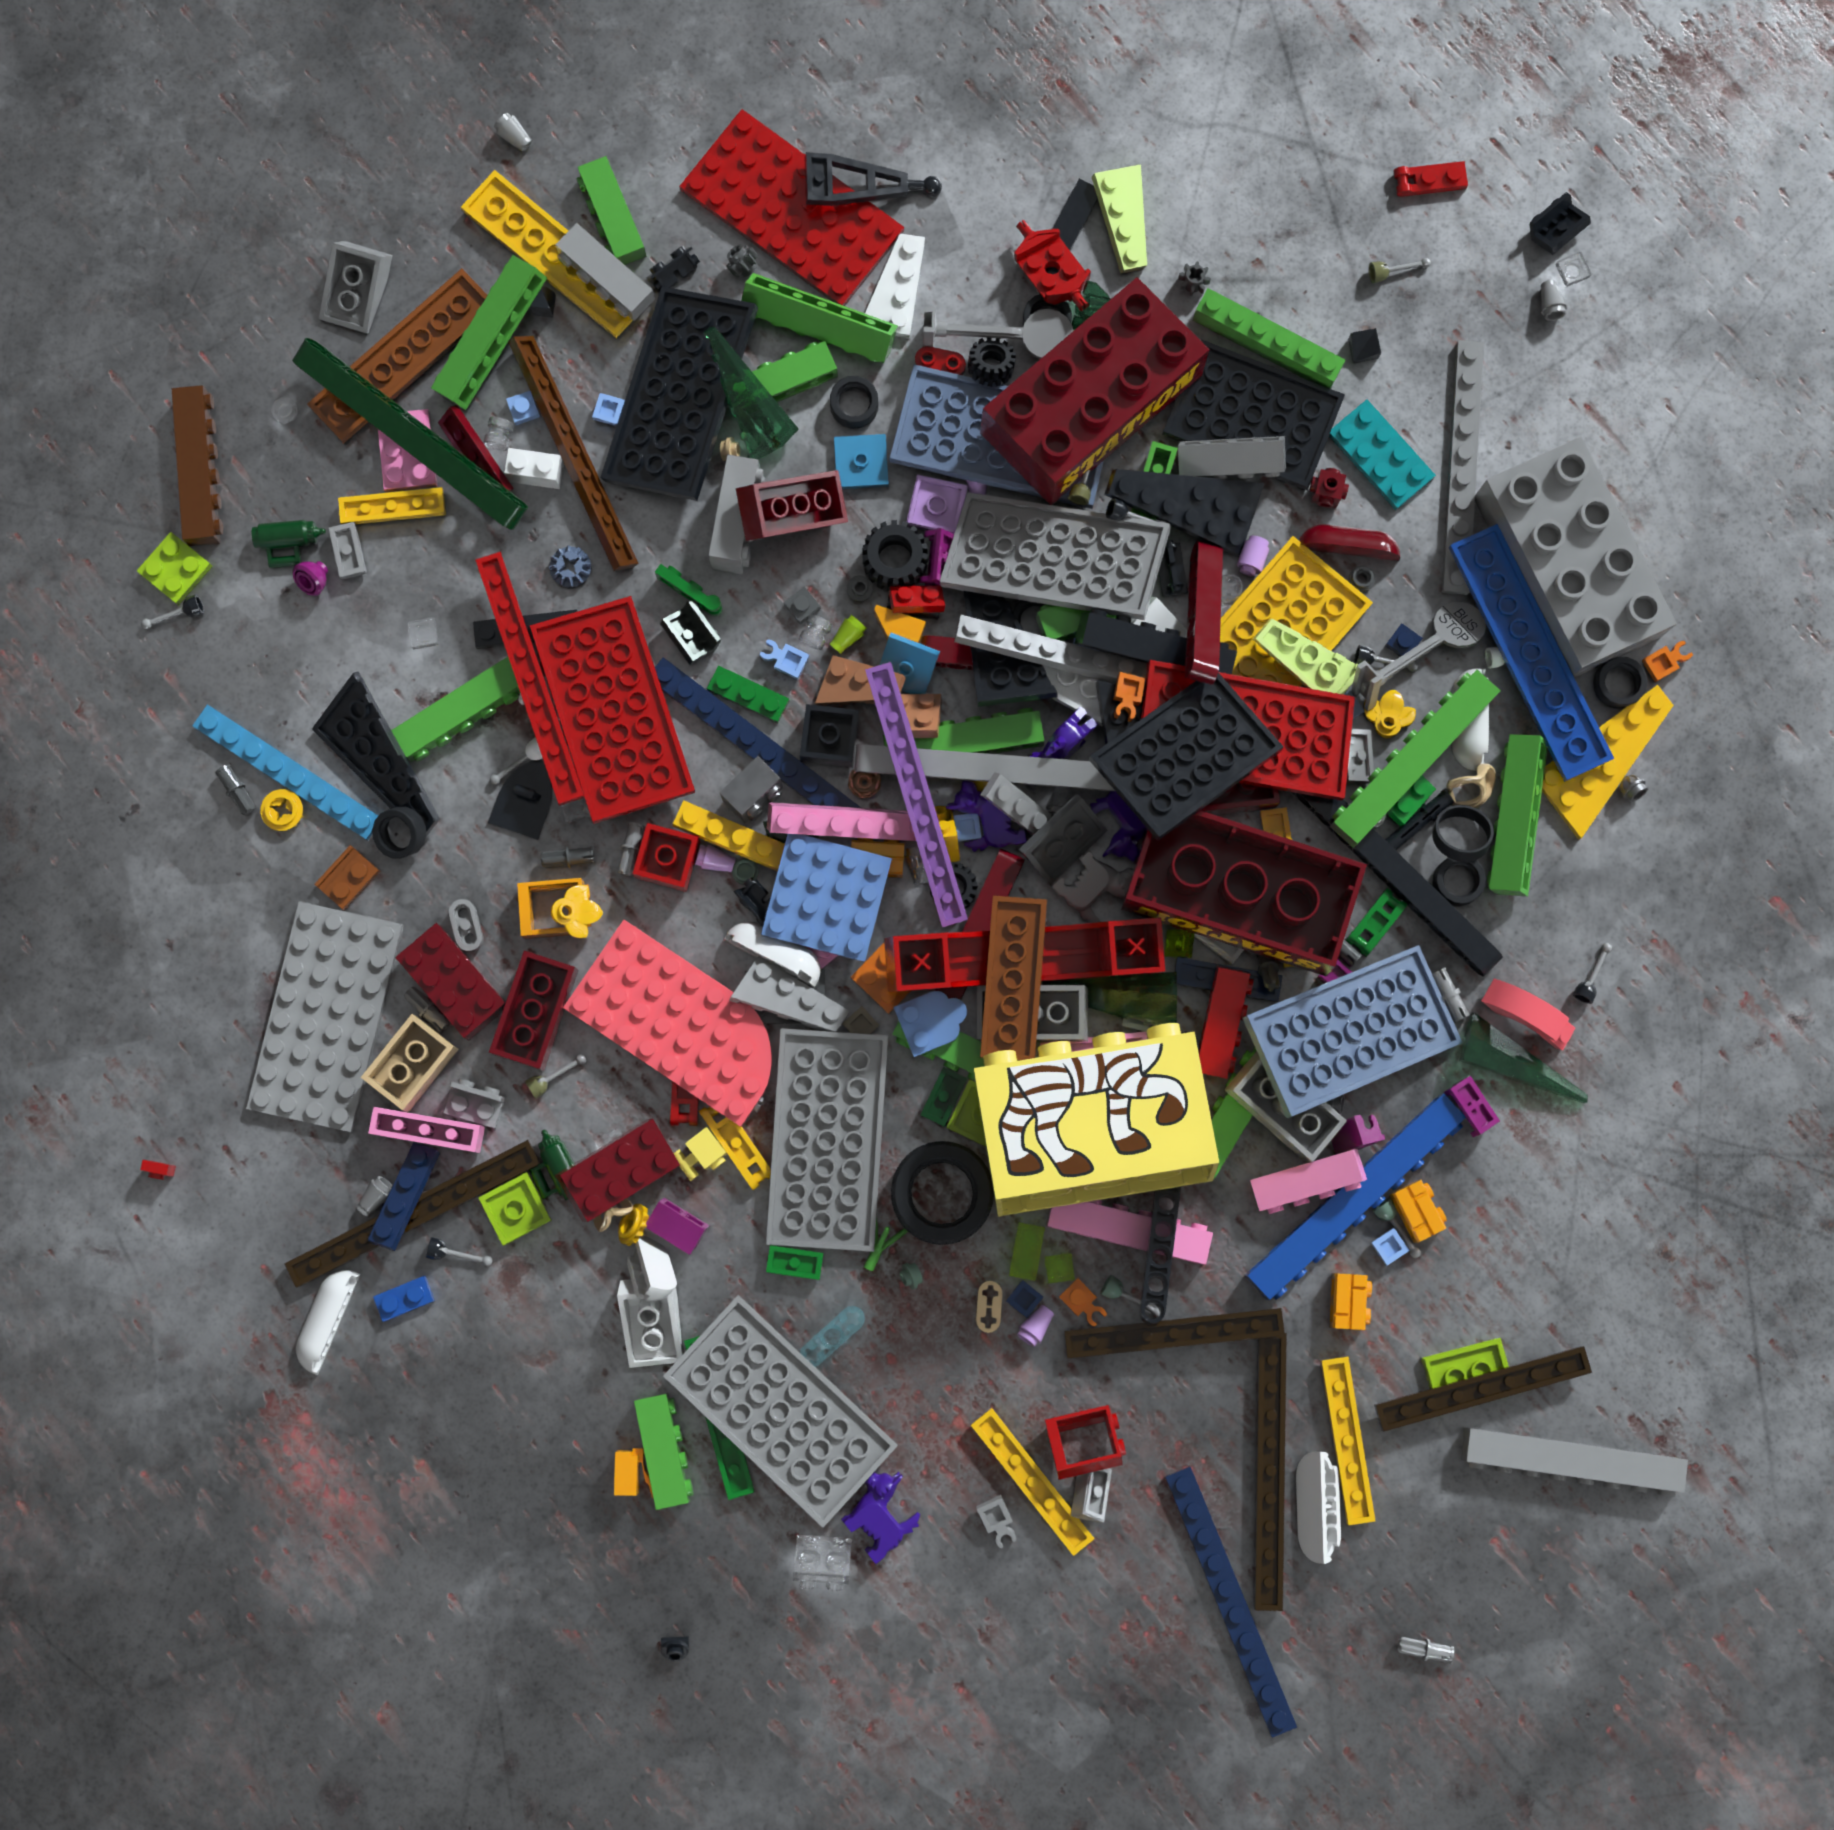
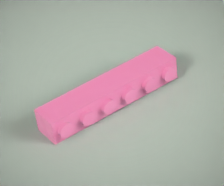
M768 803L767 830L770 833L916 841L908 811Z
M1102 1200L1050 1208L1046 1227L1147 1251L1152 1212L1139 1210V1213L1135 1214L1128 1212L1129 1207L1113 1203L1112 1208L1102 1206ZM1177 1219L1172 1258L1206 1265L1213 1232L1207 1231L1208 1226L1192 1223L1191 1227L1180 1225L1181 1220ZM1158 1224L1155 1227V1232L1160 1237H1167L1170 1234V1229L1165 1224ZM1162 1251L1153 1252L1156 1254L1166 1256Z

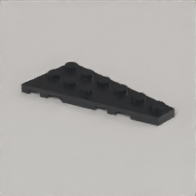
M1115 469L1111 472L1104 495L1122 500L1133 509L1159 521L1163 520L1169 523L1170 526L1210 545L1221 547L1227 553L1240 556L1264 483Z
M359 671L352 673L312 730L390 809L408 807L415 810L423 819L427 837L440 818Z

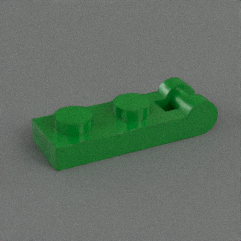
M660 564L656 569L655 575L659 581L687 600H693L696 606H699L709 615L718 616L721 614L722 605L718 596H707L702 592L703 588L693 580H690L688 583L681 578L682 574L670 565L666 568Z

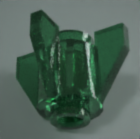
M1086 281L1081 295L1088 302L1089 306L1087 309L1084 310L1083 308V311H1079L1075 305L1076 315H1074L1071 323L1073 330L1111 299L1096 282Z

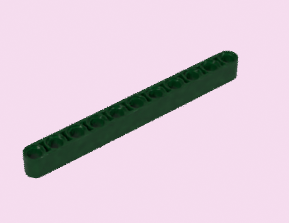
M310 338L304 339L292 359L296 366L502 526L510 530L516 528L528 509V506L521 499L321 344Z

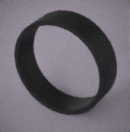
M1454 805L1444 809L1438 815L1432 831L1433 842L1437 849L1448 858L1462 862L1474 861L1484 856L1489 849L1494 835L1493 826L1489 818L1480 810L1467 805ZM1450 817L1469 818L1483 828L1487 836V843L1475 850L1455 848L1443 839L1438 825Z

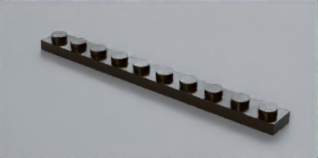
M526 1140L422 1193L403 1234L541 1164L530 1141ZM379 1216L284 1263L295 1287L299 1288L378 1248L379 1246L370 1243L368 1238Z
M1285 1333V1336L1258 1339L1254 1610L1283 1611L1287 1333Z

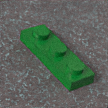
M719 665L707 687V691L777 724L790 701L789 698Z

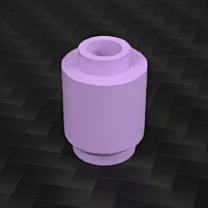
M1251 535L1244 542L1237 562V567L1240 568L1242 574L1254 577L1255 574L1262 572L1269 553V542L1266 539Z

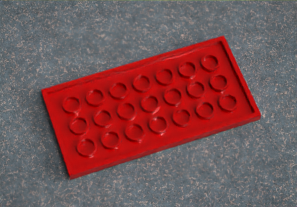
M741 109L679 186L680 190L826 298L845 306L894 245L899 234L904 232V226L869 201L835 206L806 204L805 154ZM832 175L833 194L854 192L853 189Z
M625 597L530 625L593 824L695 793L632 597Z
M1150 660L1147 663L1141 719L1196 681L1185 677V666ZM1219 672L1283 746L1279 754L1238 783L1340 801L1345 799L1355 697Z

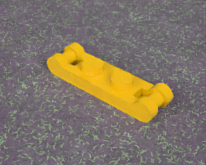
M704 1107L699 1110V1113L752 1190L759 1187L758 1183L768 1178L769 1180L771 1178V1168L742 1127L726 1117L716 1123L713 1117L719 1112L711 1107ZM757 1163L761 1169L752 1175L748 1168Z

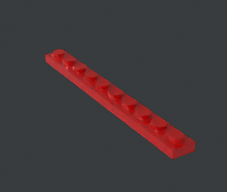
M497 552L475 559L558 804L561 806L585 798L502 554Z

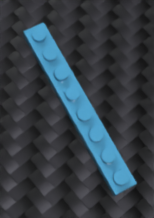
M208 704L193 724L195 729L369 841L373 835L372 828L378 815Z

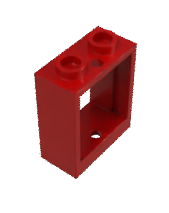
M1109 1405L1045 1419L1059 1480L1123 1465L1122 1456L1126 1455L1123 1439H1117L1115 1430L1120 1429L1116 1413L1111 1414ZM1105 1422L1113 1454L1067 1465L1059 1432Z

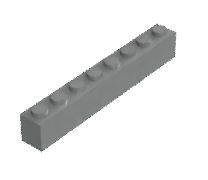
M1468 1427L1464 1429L1461 1460L1469 1462V1467L1485 1469L1486 1464L1496 1466V1471L1512 1473L1513 1468L1522 1469L1523 1475L1539 1477L1540 1472L1549 1473L1550 1479L1567 1481V1476L1577 1477V1483L1594 1485V1480L1604 1481V1487L1621 1489V1484L1632 1485V1491L1648 1493V1488L1659 1489V1495L1675 1497L1676 1492L1685 1493L1688 1460L1683 1458Z

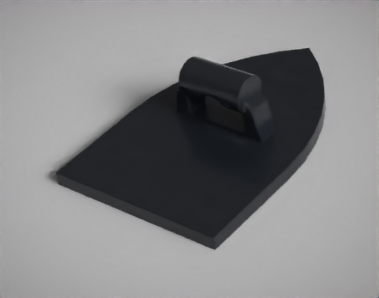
M541 759L525 763L507 778L498 794L488 823L536 840L539 839L552 800L551 781L546 766Z

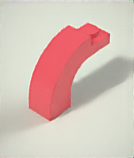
M1495 978L1481 1000L1496 1014L1508 1017L1538 1033L1554 1048L1562 1051L1575 1030V1027L1568 1022L1569 1018L1549 1003L1519 987Z

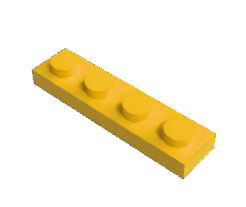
M442 487L338 498L341 525L350 522L365 524L446 515L444 489Z

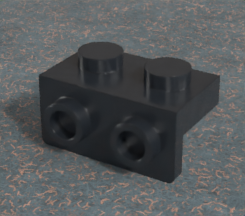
M1566 192L1560 198L1555 199L1543 212L1537 214L1529 223L1531 240L1553 255L1591 224L1590 216L1574 206L1571 194Z

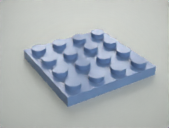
M787 834L761 935L865 962L892 858L802 834Z

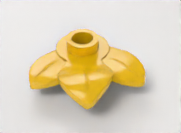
M1396 690L1386 692L1380 701L1377 700L1376 706L1371 710L1367 711L1364 708L1366 718L1375 724L1377 733L1383 738L1396 736L1401 728L1410 726L1416 716V709L1404 707L1402 695ZM1384 722H1389L1392 726H1387Z
M585 885L569 888L564 897L556 900L551 907L553 920L560 925H564L568 934L575 938H586L588 936L587 925L598 921L603 915L599 905L588 900L589 887ZM563 907H566L568 910L567 916L562 913Z

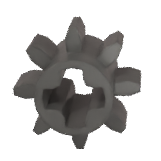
M739 244L733 247L727 254L730 263L726 267L733 275L747 277L757 269L758 264L755 259L759 255L752 247L747 245L743 247Z
M1199 261L1192 266L1186 263L1184 266L1185 273L1181 272L1178 276L1179 280L1184 281L1180 289L1189 291L1190 296L1198 291L1203 294L1205 290L1204 285H1209L1211 281L1210 277H1205L1209 268L1201 267Z

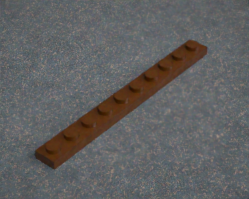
M534 336L513 337L508 343L613 570L634 568L639 564Z

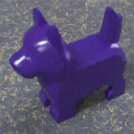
M1079 707L1053 733L1043 751L1033 752L1030 757L1068 760L1076 751L1083 747L1086 742L1084 740L1085 737L1096 729L1098 723L1091 718L1082 726H1078V723L1087 714L1082 707Z
M962 782L961 790L955 794L954 802L948 803L946 809L958 810L968 814H978L984 834L982 838L964 842V846L972 848L973 852H975L979 848L983 851L989 846L1002 848L1009 844L1018 845L1028 841L1026 830L1022 827L1017 831L1011 828V818L981 796L982 792L977 790L974 782Z
M1110 791L1106 797L1096 799V803H1090L1094 814L1108 809L1120 826V829L1113 835L1108 848L1102 856L1105 857L1112 853L1117 858L1127 857L1129 860L1135 861L1140 853L1137 843L1144 837L1147 828L1116 791Z
M874 1472L865 1481L868 1489L866 1494L862 1496L850 1514L841 1518L851 1533L861 1527L863 1532L873 1538L874 1545L872 1547L868 1546L864 1550L875 1564L880 1562L888 1551L896 1548L904 1535L912 1533V1528L919 1527V1512L907 1520L898 1523L886 1508L887 1503L892 1498L898 1483L903 1477L899 1472L893 1476L887 1473L877 1474Z

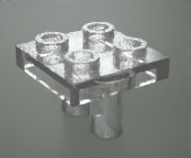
M797 1535L793 1581H799V1586L802 1589H806V1582H809V1589H814L817 1582L826 1583V1587L830 1591H833L835 1583L836 1591H841L844 1588V1584L849 1583L852 1539Z

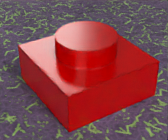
M142 1160L140 1170L149 1172L148 1177L164 1180L165 1175L174 1176L176 1166Z

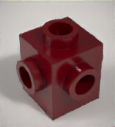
M1334 468L1321 469L1318 476H1313L1309 489V492H1313L1311 503L1318 504L1324 508H1337L1341 499L1345 500L1349 484H1345L1346 475L1341 474L1339 470Z

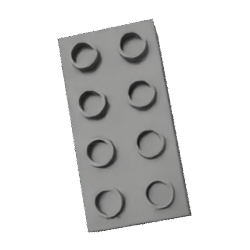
M1582 437L1487 479L1476 493L1475 502L1488 528L1498 524L1574 678L1602 666L1613 658L1621 657L1660 639L1677 624Z

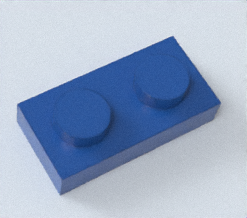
M426 1276L373 1296L382 1322L435 1301Z

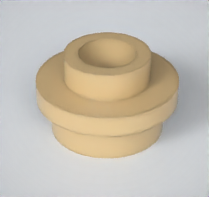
M727 437L726 440H722L720 443V454L723 461H726L727 454L740 456V445L738 442H735L733 437Z

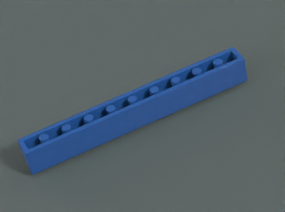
M1445 1094L1438 1095L1363 1165L1367 1180L1360 1182L1361 1188L1347 1192L1345 1187L1338 1188L1335 1191L1336 1195L1328 1197L1244 1276L1266 1300H1270L1272 1297L1275 1300L1280 1298L1288 1290L1285 1287L1286 1284L1292 1279L1295 1282L1298 1281L1307 1272L1305 1267L1311 1261L1317 1263L1327 1254L1324 1249L1331 1243L1334 1245L1338 1244L1347 1235L1344 1231L1351 1224L1356 1227L1365 1219L1364 1212L1370 1206L1375 1209L1386 1199L1383 1196L1385 1192L1390 1188L1393 1191L1405 1181L1403 1176L1409 1170L1415 1172L1424 1164L1422 1158L1430 1152L1433 1155L1444 1145L1441 1141L1448 1134L1451 1136L1455 1135L1463 1127L1461 1122L1466 1116Z

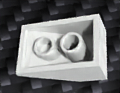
M631 1279L620 1280L617 1299L629 1368L675 1363L683 1355L676 1287L668 1296L660 1300L647 1301L636 1297Z

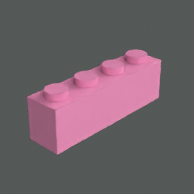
M373 1107L368 1133L480 1153L485 1127Z
M1353 1149L1250 1180L1259 1211L1267 1209L1268 1214L1284 1210L1283 1205L1293 1202L1294 1207L1309 1203L1308 1197L1319 1194V1198L1323 1199L1336 1195L1334 1190L1345 1187L1346 1192L1361 1188L1360 1182L1367 1180L1358 1149Z

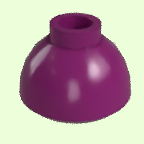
M305 561L293 567V579L304 593L318 596L324 590L327 580L326 575L328 574V569L324 563L320 561L316 563Z

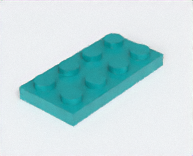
M1368 399L1331 429L1329 437L1395 511L1436 476Z

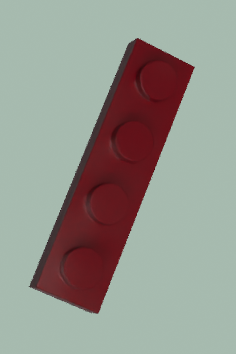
M458 405L450 406L438 421V424L454 448L512 492L513 486Z

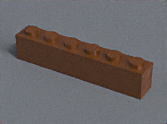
M203 385L171 388L182 540L188 546L219 544L220 535H223L222 520L218 519V510L221 509V498L216 492V484L220 483V478L214 464V459L218 458L216 444H213L212 434H216L215 421L213 418L211 419L214 399L212 394H209Z

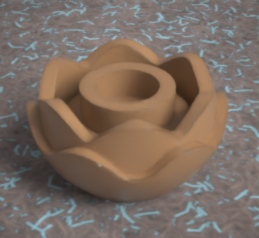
M852 770L849 775L848 786L855 796L870 798L879 791L881 777L880 774L863 773ZM866 780L867 784H862V781Z

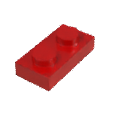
M941 585L890 586L889 598L892 613L944 612L945 601Z

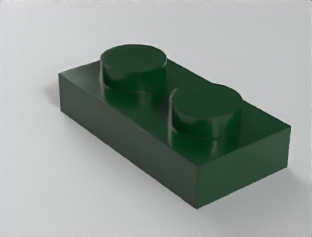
M943 1067L920 1116L945 1127L967 1078Z

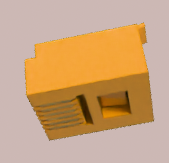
M634 1447L632 1450H618L615 1452L614 1495L636 1496L639 1494L640 1462H642L645 1482L649 1485L653 1498L643 1447Z

